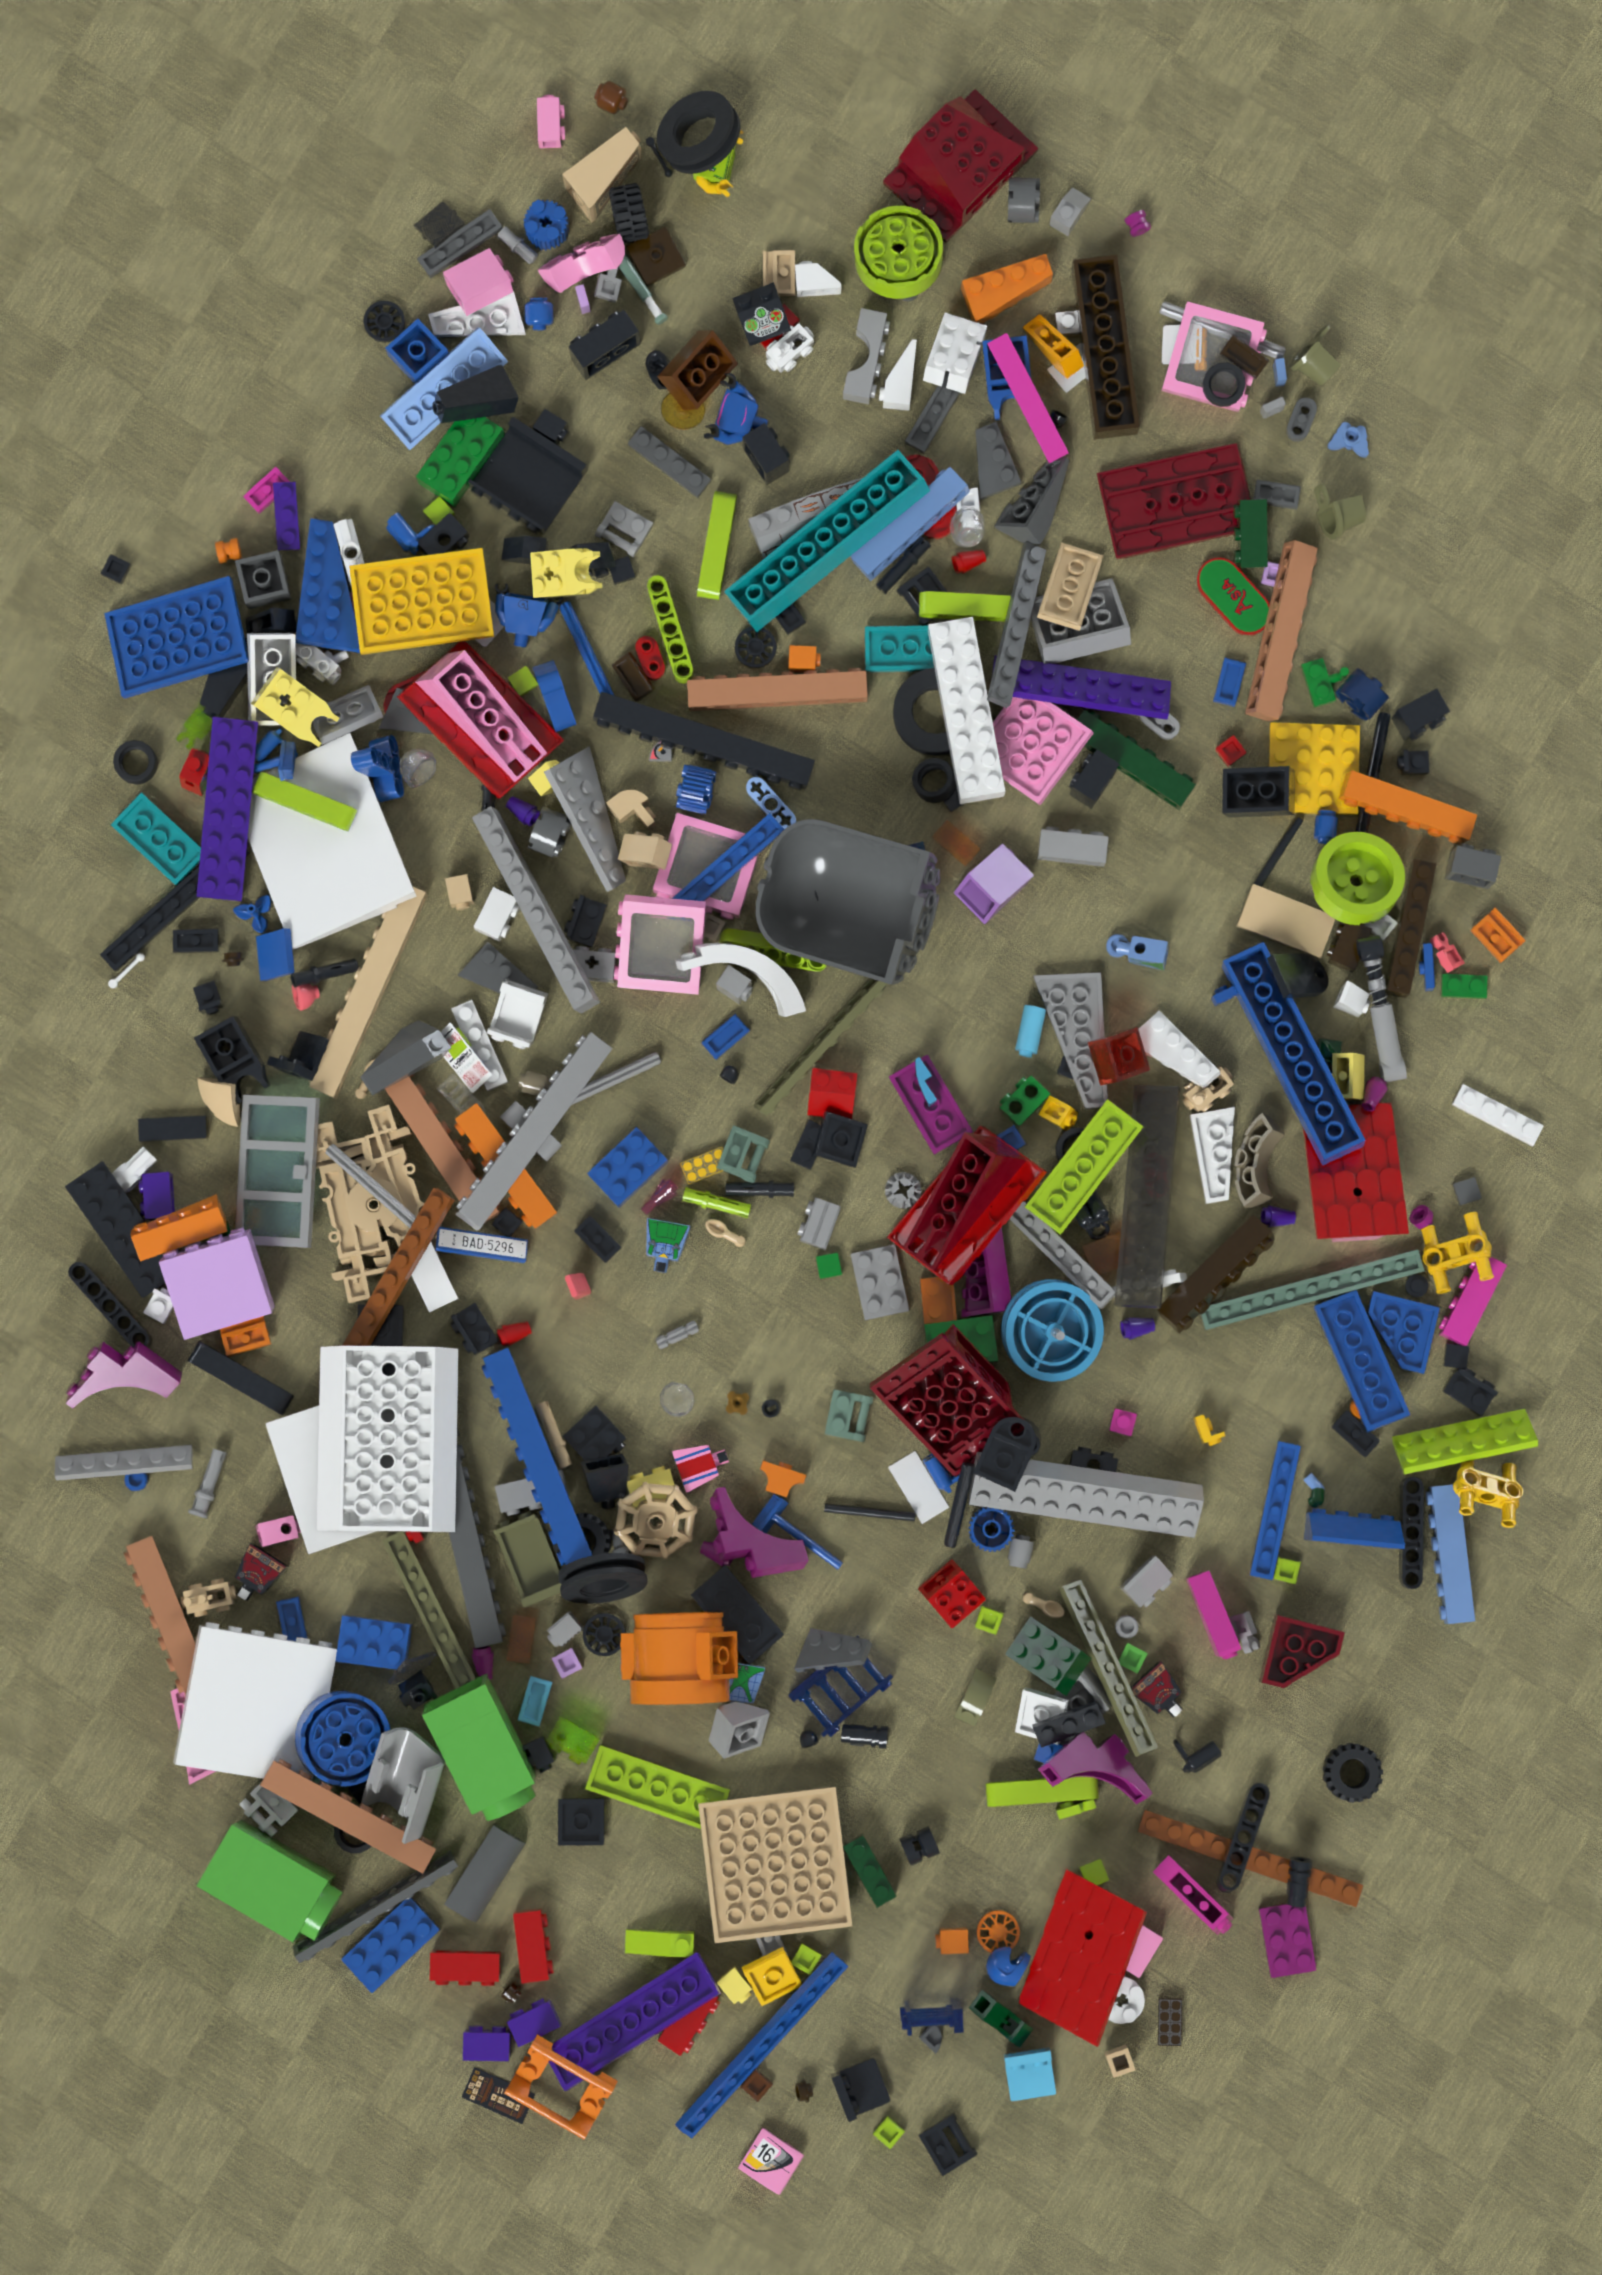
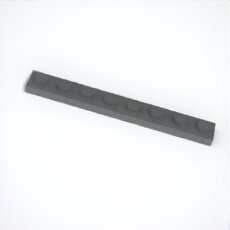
M1029 542L1023 544L987 697L988 701L1005 708L1011 705L1046 554L1045 549Z
M451 1850L430 1862L423 1874L418 1871L413 1872L326 1925L315 1941L307 1937L293 1945L295 1958L299 1963L312 1959L317 1952L333 1946L337 1940L351 1935L363 1924L371 1923L376 1916L392 1910L399 1902L412 1898L417 1891L433 1885L435 1880L442 1876L450 1875L458 1867L455 1855Z

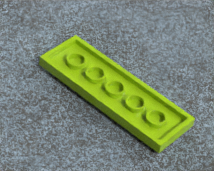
M1107 1099L1024 1208L1061 1235L1143 1126Z
M1526 1409L1392 1436V1443L1404 1475L1538 1447V1439Z
M603 1745L599 1747L585 1789L699 1829H701L698 1803L727 1800L730 1789Z

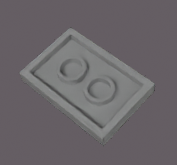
M367 685L327 703L332 713L340 718L337 722L331 718L319 716L312 723L323 745L369 723H373L383 718V715L370 686Z
M895 1244L850 1254L865 1321L909 1311Z

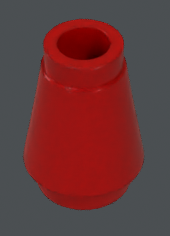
M982 549L957 552L951 558L953 568L956 573L964 574L986 562V555Z
M528 1321L502 1325L500 1329H497V1334L501 1345H508L510 1347L532 1334Z

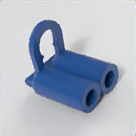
M396 513L388 519L386 529L405 552H411L413 555H416L417 551H419L418 541L434 525H430L416 534L400 513Z
M281 728L269 731L256 745L255 761L257 763L263 762L278 744L281 745L283 740L279 736L283 731Z
M931 1453L923 1459V1462L940 1490L944 1489L949 1494L952 1492L950 1486L958 1481L959 1475L956 1477L952 1475L950 1477L945 1466Z

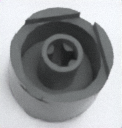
M1009 177L1008 223H1039L1040 178Z
M543 806L540 811L542 813L541 819H537L528 848L552 858L554 856L558 857L566 842L562 838L569 832L571 823L566 814Z

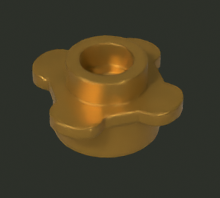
M734 1391L727 1394L729 1401L726 1411L729 1414L737 1412L740 1415H745L748 1412L746 1406L747 1401H749V1395L747 1393L736 1394Z

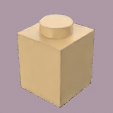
M468 875L445 878L451 907L457 910L470 908L469 905L474 904Z
M1126 2044L1104 2052L1113 2078L1135 2071Z

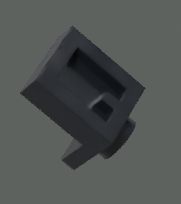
M1403 749L1400 756H1397V768L1401 769V775L1429 774L1428 751H1408V749Z
M215 981L193 988L199 1005V1011L202 1014L206 1013L207 1016L219 1012V1008L224 1007Z

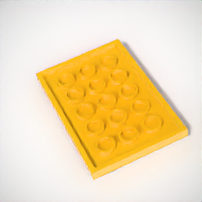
M483 548L349 566L361 655L494 637Z

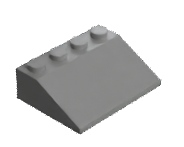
M1113 578L1095 582L1080 631L1037 618L1044 595L1035 597L1031 621L1044 664H1054L1131 645L1130 626Z

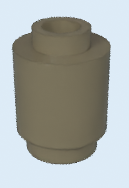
M527 1070L526 1074H521L518 1086L522 1087L521 1092L537 1096L543 1088L547 1090L551 1082H549L550 1078L547 1075Z

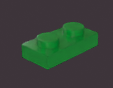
M1442 974L1441 997L1486 999L1488 976Z

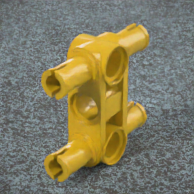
M1470 1212L1463 1215L1468 1230L1467 1236L1448 1242L1438 1243L1434 1225H1428L1421 1229L1425 1243L1423 1262L1427 1265L1430 1275H1433L1437 1294L1451 1291L1446 1274L1449 1269L1476 1262L1480 1281L1494 1278L1489 1261L1492 1246L1487 1240L1486 1233L1481 1230L1478 1212ZM1482 1241V1248L1479 1251H1475V1245ZM1439 1254V1261L1436 1264H1432V1258Z
M1474 1460L1460 1463L1457 1479L1453 1483V1490L1460 1497L1459 1513L1465 1516L1472 1515L1474 1513V1501L1502 1509L1501 1525L1506 1528L1514 1527L1516 1525V1509L1519 1507V1499L1523 1495V1488L1516 1481V1465L1504 1463L1502 1466V1477L1474 1469Z

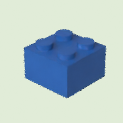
M419 319L415 320L385 347L387 355L414 384L449 353L447 348Z

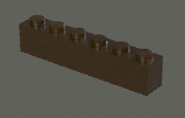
M1414 859L1410 863L1386 980L1385 994L1407 998L1410 995L1436 863Z
M1252 1215L1157 1308L1160 1317L1179 1334L1183 1330L1189 1329L1199 1314H1204L1210 1304L1215 1299L1220 1298L1231 1283L1239 1280L1242 1272L1247 1267H1251L1256 1263L1261 1253L1268 1251L1273 1246L1275 1241L1273 1232L1257 1217Z

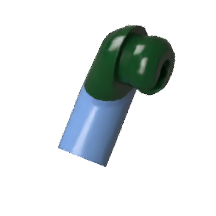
M1311 1472L1303 1480L1312 1489L1308 1503L1311 1507L1317 1508L1324 1503L1325 1488Z

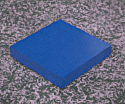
M284 928L256 936L260 981H268L295 973L290 929Z

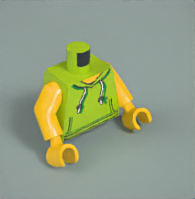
M738 138L737 144H742L743 139ZM735 146L719 164L704 172L693 174L696 183L707 194L730 196L727 190L729 187L733 188L729 181L736 154Z

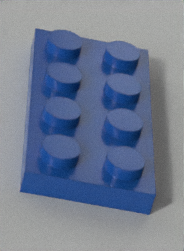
M413 1898L404 1900L341 1960L363 1985L373 1993L426 1944L440 1928Z

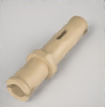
M544 1401L535 1405V1408L550 1443L549 1449L553 1451L560 1470L573 1463L566 1450L565 1445L567 1443L561 1437L548 1404L549 1402Z

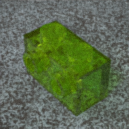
M560 1716L546 1741L550 1743L548 1747L558 1753H561L563 1750L570 1754L568 1758L571 1761L580 1765L581 1762L585 1764L588 1762L600 1738L567 1718Z

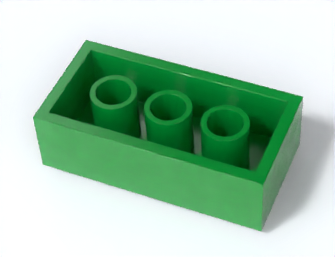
M486 417L455 421L416 475L418 484L436 496H440L445 502L455 508L470 487L469 479L474 481L504 437L503 428Z

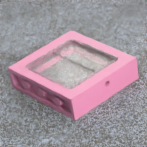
M1187 301L1162 391L1213 405L1206 399L1203 392L1205 374L1212 366L1218 363L1233 364L1220 354L1233 334L1257 351L1259 342H1264L1267 332L1266 329H1263L1264 322ZM1241 370L1245 377V386H1251L1253 378ZM1219 372L1212 378L1211 389L1216 396L1228 398L1235 393L1237 380L1229 372ZM1245 390L1242 397L1235 404L1221 408L1239 412L1240 407L1245 408L1248 395L1244 394Z
M676 813L668 839L672 847L666 869L658 870L653 893H656V897L673 898L742 838L745 833ZM759 854L704 901L706 902L707 913L712 914V911L721 913L722 918L733 920L735 917L739 919Z
M625 894L623 902H619L618 915H622V923H618L617 937H621L620 945H616L615 958H619V966H615L614 979L618 980L617 987L699 994L701 966L682 971L677 969L675 960L682 959L681 955L694 952L697 955L695 946L703 944L706 902Z

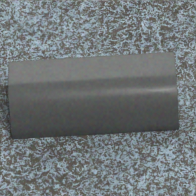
M494 1824L444 1905L463 1917L477 1922L526 1843L497 1824Z

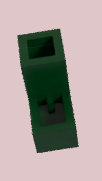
M984 1990L980 1991L969 2006V2009L982 2021L997 2029L1018 2047L1022 2046L1034 2030L1024 2020Z

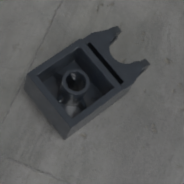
M231 1016L194 1037L218 1081L235 1084L237 1104L242 1103L243 1100L240 1083L245 1076H253L262 1084L264 1089L271 1086L266 1075L265 1064L238 1016ZM225 1041L231 1044L230 1051L223 1050Z

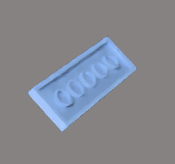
M477 327L388 407L380 417L407 449L411 450L441 423L432 409V403L435 401L437 391L495 366H504L508 361L482 329Z

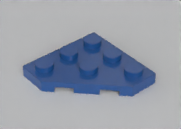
M1373 1291L1367 1314L1399 1367L1404 1370L1424 1374L1440 1308Z

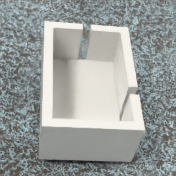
M945 313L926 364L923 381L942 386L945 372L948 371L950 373L946 388L965 394L982 347V341L985 338L987 326Z

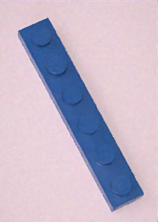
M769 813L672 899L705 901L770 845L785 829Z
M1277 1441L1250 1576L1273 1580L1301 1446Z

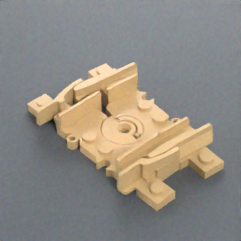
M390 1105L368 1111L374 1133L363 1138L338 1143L333 1122L318 1125L316 1169L320 1170L322 1179L319 1188H328L330 1190V1195L327 1198H322V1201L327 1203L331 1225L337 1229V1232H330L328 1238L333 1243L339 1242L336 1248L341 1264L347 1265L352 1263L353 1265L352 1269L331 1274L335 1281L344 1280L349 1304L368 1300L371 1297L367 1277L384 1274L395 1255L391 1252L390 1242L382 1241L379 1227L383 1226L387 1236L395 1238L398 1247L410 1228L325 1152L330 1145L334 1144L350 1159L356 1158L353 1161L417 1217L424 1203L421 1202L414 1179L408 1176L415 1174L416 1167L412 1163L405 1165L408 1156L403 1144L392 1147L391 1143L412 1136V1132L408 1127L397 1129ZM373 1200L378 1202L376 1209L370 1208V1202ZM337 1235V1238L333 1240L332 1236ZM435 1235L431 1240V1243L435 1250L437 1235ZM363 1256L379 1257L373 1258L378 1269L366 1268Z

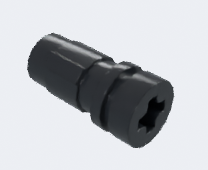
M843 1724L841 1742L850 1743V1745L855 1746L871 1745V1748L879 1746L880 1749H887L889 1726L878 1728V1725L868 1727L866 1725Z
M1299 1856L1290 1857L1289 1867L1291 1868L1288 1870L1290 1879H1288L1286 1892L1288 1895V1905L1293 1907L1306 1906L1309 1886L1308 1878L1311 1877L1310 1870L1312 1869L1313 1860Z

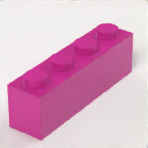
M1493 1257L1489 1259L1494 1278L1490 1280L1480 1281L1476 1262L1469 1264L1471 1271L1468 1277L1464 1276L1459 1284L1461 1291L1458 1297L1454 1296L1448 1307L1451 1311L1448 1317L1444 1316L1438 1326L1441 1329L1439 1335L1458 1345L1467 1346L1507 1267L1506 1264Z

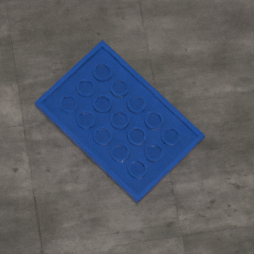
M230 576L104 613L120 692L124 699L241 665L249 661L233 581Z

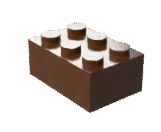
M713 330L698 331L657 377L683 410H696L720 385V381L727 377L724 373H731L738 365V362Z

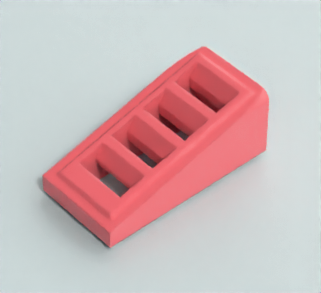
M583 1273L565 1276L566 1283L574 1299L577 1300L591 1294V1289Z

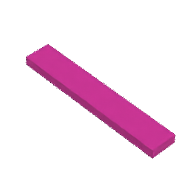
M1005 333L987 343L1048 462L1051 463L1068 454L1069 452L1008 334Z

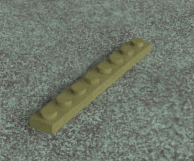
M870 978L753 1106L765 1116L768 1113H772L777 1108L778 1102L792 1092L793 1086L798 1080H802L807 1076L809 1068L813 1064L818 1063L823 1058V1053L838 1042L839 1036L843 1031L852 1027L854 1019L859 1014H863L868 1009L869 1003L883 993L887 983Z
M400 1531L382 1540L455 1689L476 1679L405 1532Z
M1082 1580L1061 1587L1059 1591L1085 1648L1092 1658L1091 1661L1135 1757L1157 1749L1156 1741Z

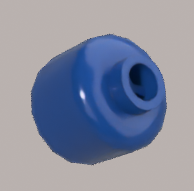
M530 298V302L525 304V323L533 326V330L536 331L546 330V326L553 324V304L548 302V298Z

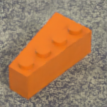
M1043 254L962 280L961 291L971 320L983 324L989 319L995 318L999 313L1013 307L1023 298L1029 297L1050 284L1053 272L1047 255Z
M215 1194L173 1213L161 1216L149 1223H140L134 1226V1229L131 1230V1239L139 1260L143 1261L227 1232L226 1217L219 1198Z

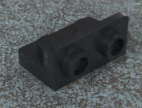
M580 895L579 900L575 899L571 909L574 912L572 920H567L564 933H567V940L593 948L607 905L588 899L584 895Z
M476 1303L451 1316L453 1321L450 1324L456 1334H462L465 1339L462 1344L468 1354L473 1352L476 1356L499 1342Z
M1466 1367L1463 1369L1457 1368L1442 1392L1479 1416H1482L1492 1399L1498 1394L1494 1390L1496 1386L1485 1379L1481 1382L1475 1378L1476 1373Z

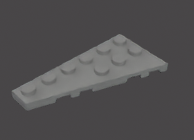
M589 746L544 771V774L608 892L624 883L626 879L621 861L618 860L619 853Z
M1101 972L1033 976L1085 1109L1101 1108L1108 1099Z

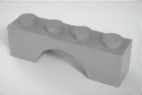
M861 308L856 336L867 345L869 357L862 367L847 372L843 391L844 400L869 404L870 398H875L877 385L873 384L875 376L879 377L881 364L878 363L879 355H884L886 343L882 342L883 335H888L890 321H887V313Z

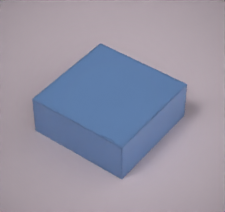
M1284 358L1275 359L1273 363L1275 386H1285L1287 376Z

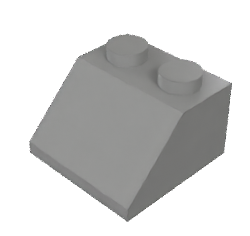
M1152 1555L1120 1588L1138 1607L1142 1605L1147 1607L1155 1600L1153 1595L1159 1589L1164 1591L1172 1583L1170 1578L1173 1575L1156 1556Z
M737 1701L721 1705L716 1710L709 1742L723 1759L759 1747L762 1744L770 1712L766 1709Z

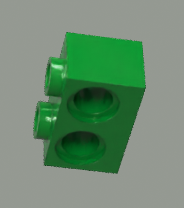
M1032 1075L1028 1079L1023 1077L1015 1085L1017 1090L1012 1095L1008 1092L999 1102L1002 1104L999 1110L1017 1128L1051 1094ZM1026 1087H1034L1037 1090V1095L1033 1098L1027 1097L1025 1095ZM1016 1102L1020 1104L1021 1112L1018 1114L1011 1113L1009 1110L1011 1103Z

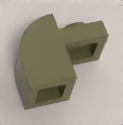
M976 1669L954 1717L975 1726L985 1709L997 1678Z

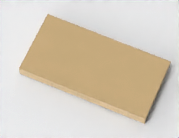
M1061 542L1037 618L1080 631L1104 555Z
M1252 884L1236 926L1320 959L1335 919L1324 911Z

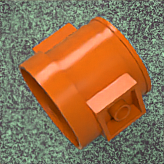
M723 1612L634 1614V1633H621L620 1642L622 1680H630V1703L670 1705L730 1701L729 1679L738 1678L737 1631H724V1626H722Z

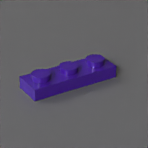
M296 482L273 483L277 550H300Z

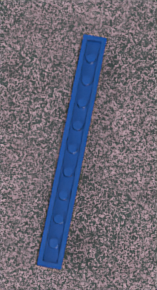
M831 1952L687 2112L682 2115L675 2124L676 2127L692 2139L849 1966Z

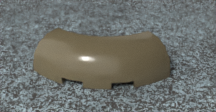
M1261 1113L1248 1127L1244 1134L1246 1136L1241 1148H1238L1234 1166H1236L1237 1177L1235 1184L1243 1206L1249 1208L1259 1206L1273 1198L1267 1182V1166L1274 1147L1285 1136L1277 1123L1265 1113Z

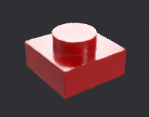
M1234 735L1215 748V751L1227 767L1247 754Z
M405 1531L410 1541L414 1540L415 1543H419L425 1540L422 1532Z

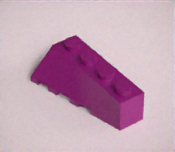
M1002 1227L981 1255L975 1258L963 1274L966 1276V1289H963L962 1298L965 1299V1309H962L961 1318L1004 1312L1011 1300Z

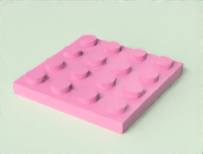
M1012 697L1011 705L1007 708L1004 707L993 721L1003 780L1041 805L1094 734L1093 731L1050 702Z

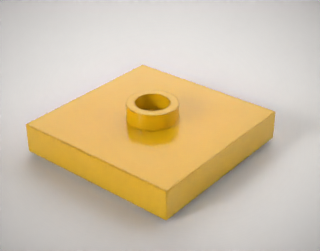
M783 1947L742 1967L761 2006L802 1985Z

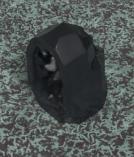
M655 350L648 354L645 366L655 386L658 389H667L657 376L671 361L664 353Z

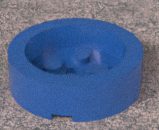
M349 1691L330 1692L312 1701L301 1714L295 1730L296 1752L307 1771L318 1779L338 1786L357 1785L368 1780L381 1734L389 1731L390 1725L384 1712L370 1699ZM342 1733H348L351 1737L350 1743L346 1746H342L339 1741Z

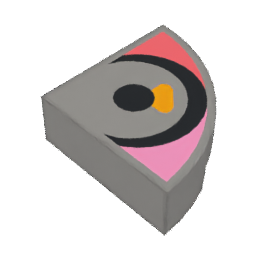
M658 742L651 750L649 762H672V749L660 746L661 742Z

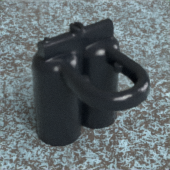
M1095 1190L1076 1214L1075 1218L1093 1240H1101L1110 1232V1226L1107 1222L1110 1220L1108 1217L1109 1212ZM1100 1224L1105 1227L1103 1233L1094 1235L1092 1228H1099Z
M1177 1739L1173 1740L1174 1746L1187 1763L1182 1769L1184 1773L1191 1771L1197 1773L1222 1756L1221 1751L1213 1740L1190 1756L1186 1754Z

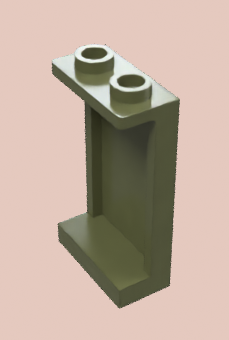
M530 1511L519 1515V1521L512 1524L509 1520L498 1524V1529L493 1531L510 1569L524 1608L561 1593L560 1587L562 1585L559 1582L558 1576L560 1569L538 1515H532Z

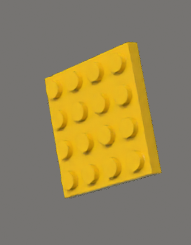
M1270 722L1268 767L1290 766L1295 770V813L1318 814L1320 810L1335 811L1336 815H1357L1358 806L1356 808L1347 806L1343 800L1338 798L1346 774L1351 770L1359 773L1360 725Z

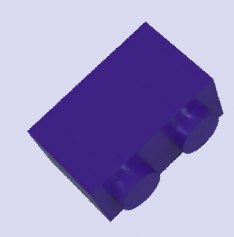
M170 1172L142 1174V1180H139V1191L143 1193L144 1202L140 1203L141 1215L145 1216L146 1220L152 1221L175 1212L173 1174Z
M541 1998L531 2003L532 2008L523 2011L521 2008L510 2014L511 2018L508 2019L507 2024L518 2047L533 2041L537 2034L543 2036L561 2027L562 2023L550 1999L544 2001Z
M469 2026V2029H465L463 2032V2061H509L511 2059V2030H506L505 2026H492V2030H483V2026Z

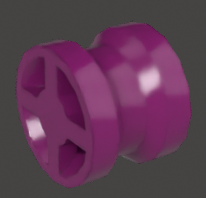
M1144 210L1134 212L1124 220L1126 225L1130 226L1132 237L1142 235L1152 227L1150 222L1146 221Z

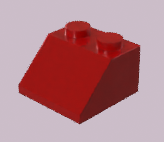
M812 1068L807 1115L823 1117L824 1112H830L852 1119L858 1073Z

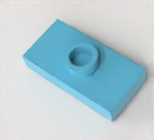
M530 1676L518 1721L540 1727L553 1682Z

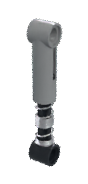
M1380 935L1357 939L1358 956L1360 961H1364V965L1367 967L1368 972L1366 975L1369 977L1367 982L1371 991L1369 994L1373 998L1371 1004L1374 1005L1370 1007L1380 1060L1379 1070L1381 1078L1386 1082L1406 1079V1067L1401 1056L1393 1007L1391 1003L1387 1002L1386 997L1388 995L1385 994L1386 982L1381 972L1383 967L1381 965V958L1384 957Z

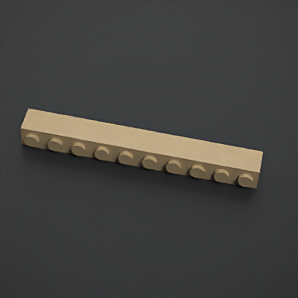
M413 887L417 897L397 904V908L382 914L384 920L381 927L377 926L372 937L375 939L372 947L366 949L363 956L365 963L355 973L354 980H356V983L346 993L345 1000L347 1003L344 1009L340 1008L335 1020L338 1023L335 1029H331L328 1033L327 1039H329V1042L318 1066V1071L313 1081L308 1080L311 1089L337 1099L427 899V893Z

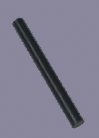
M1295 817L1253 884L1260 887L1263 886L1303 823L1301 818Z
M825 1503L824 1512L915 1522V1512Z

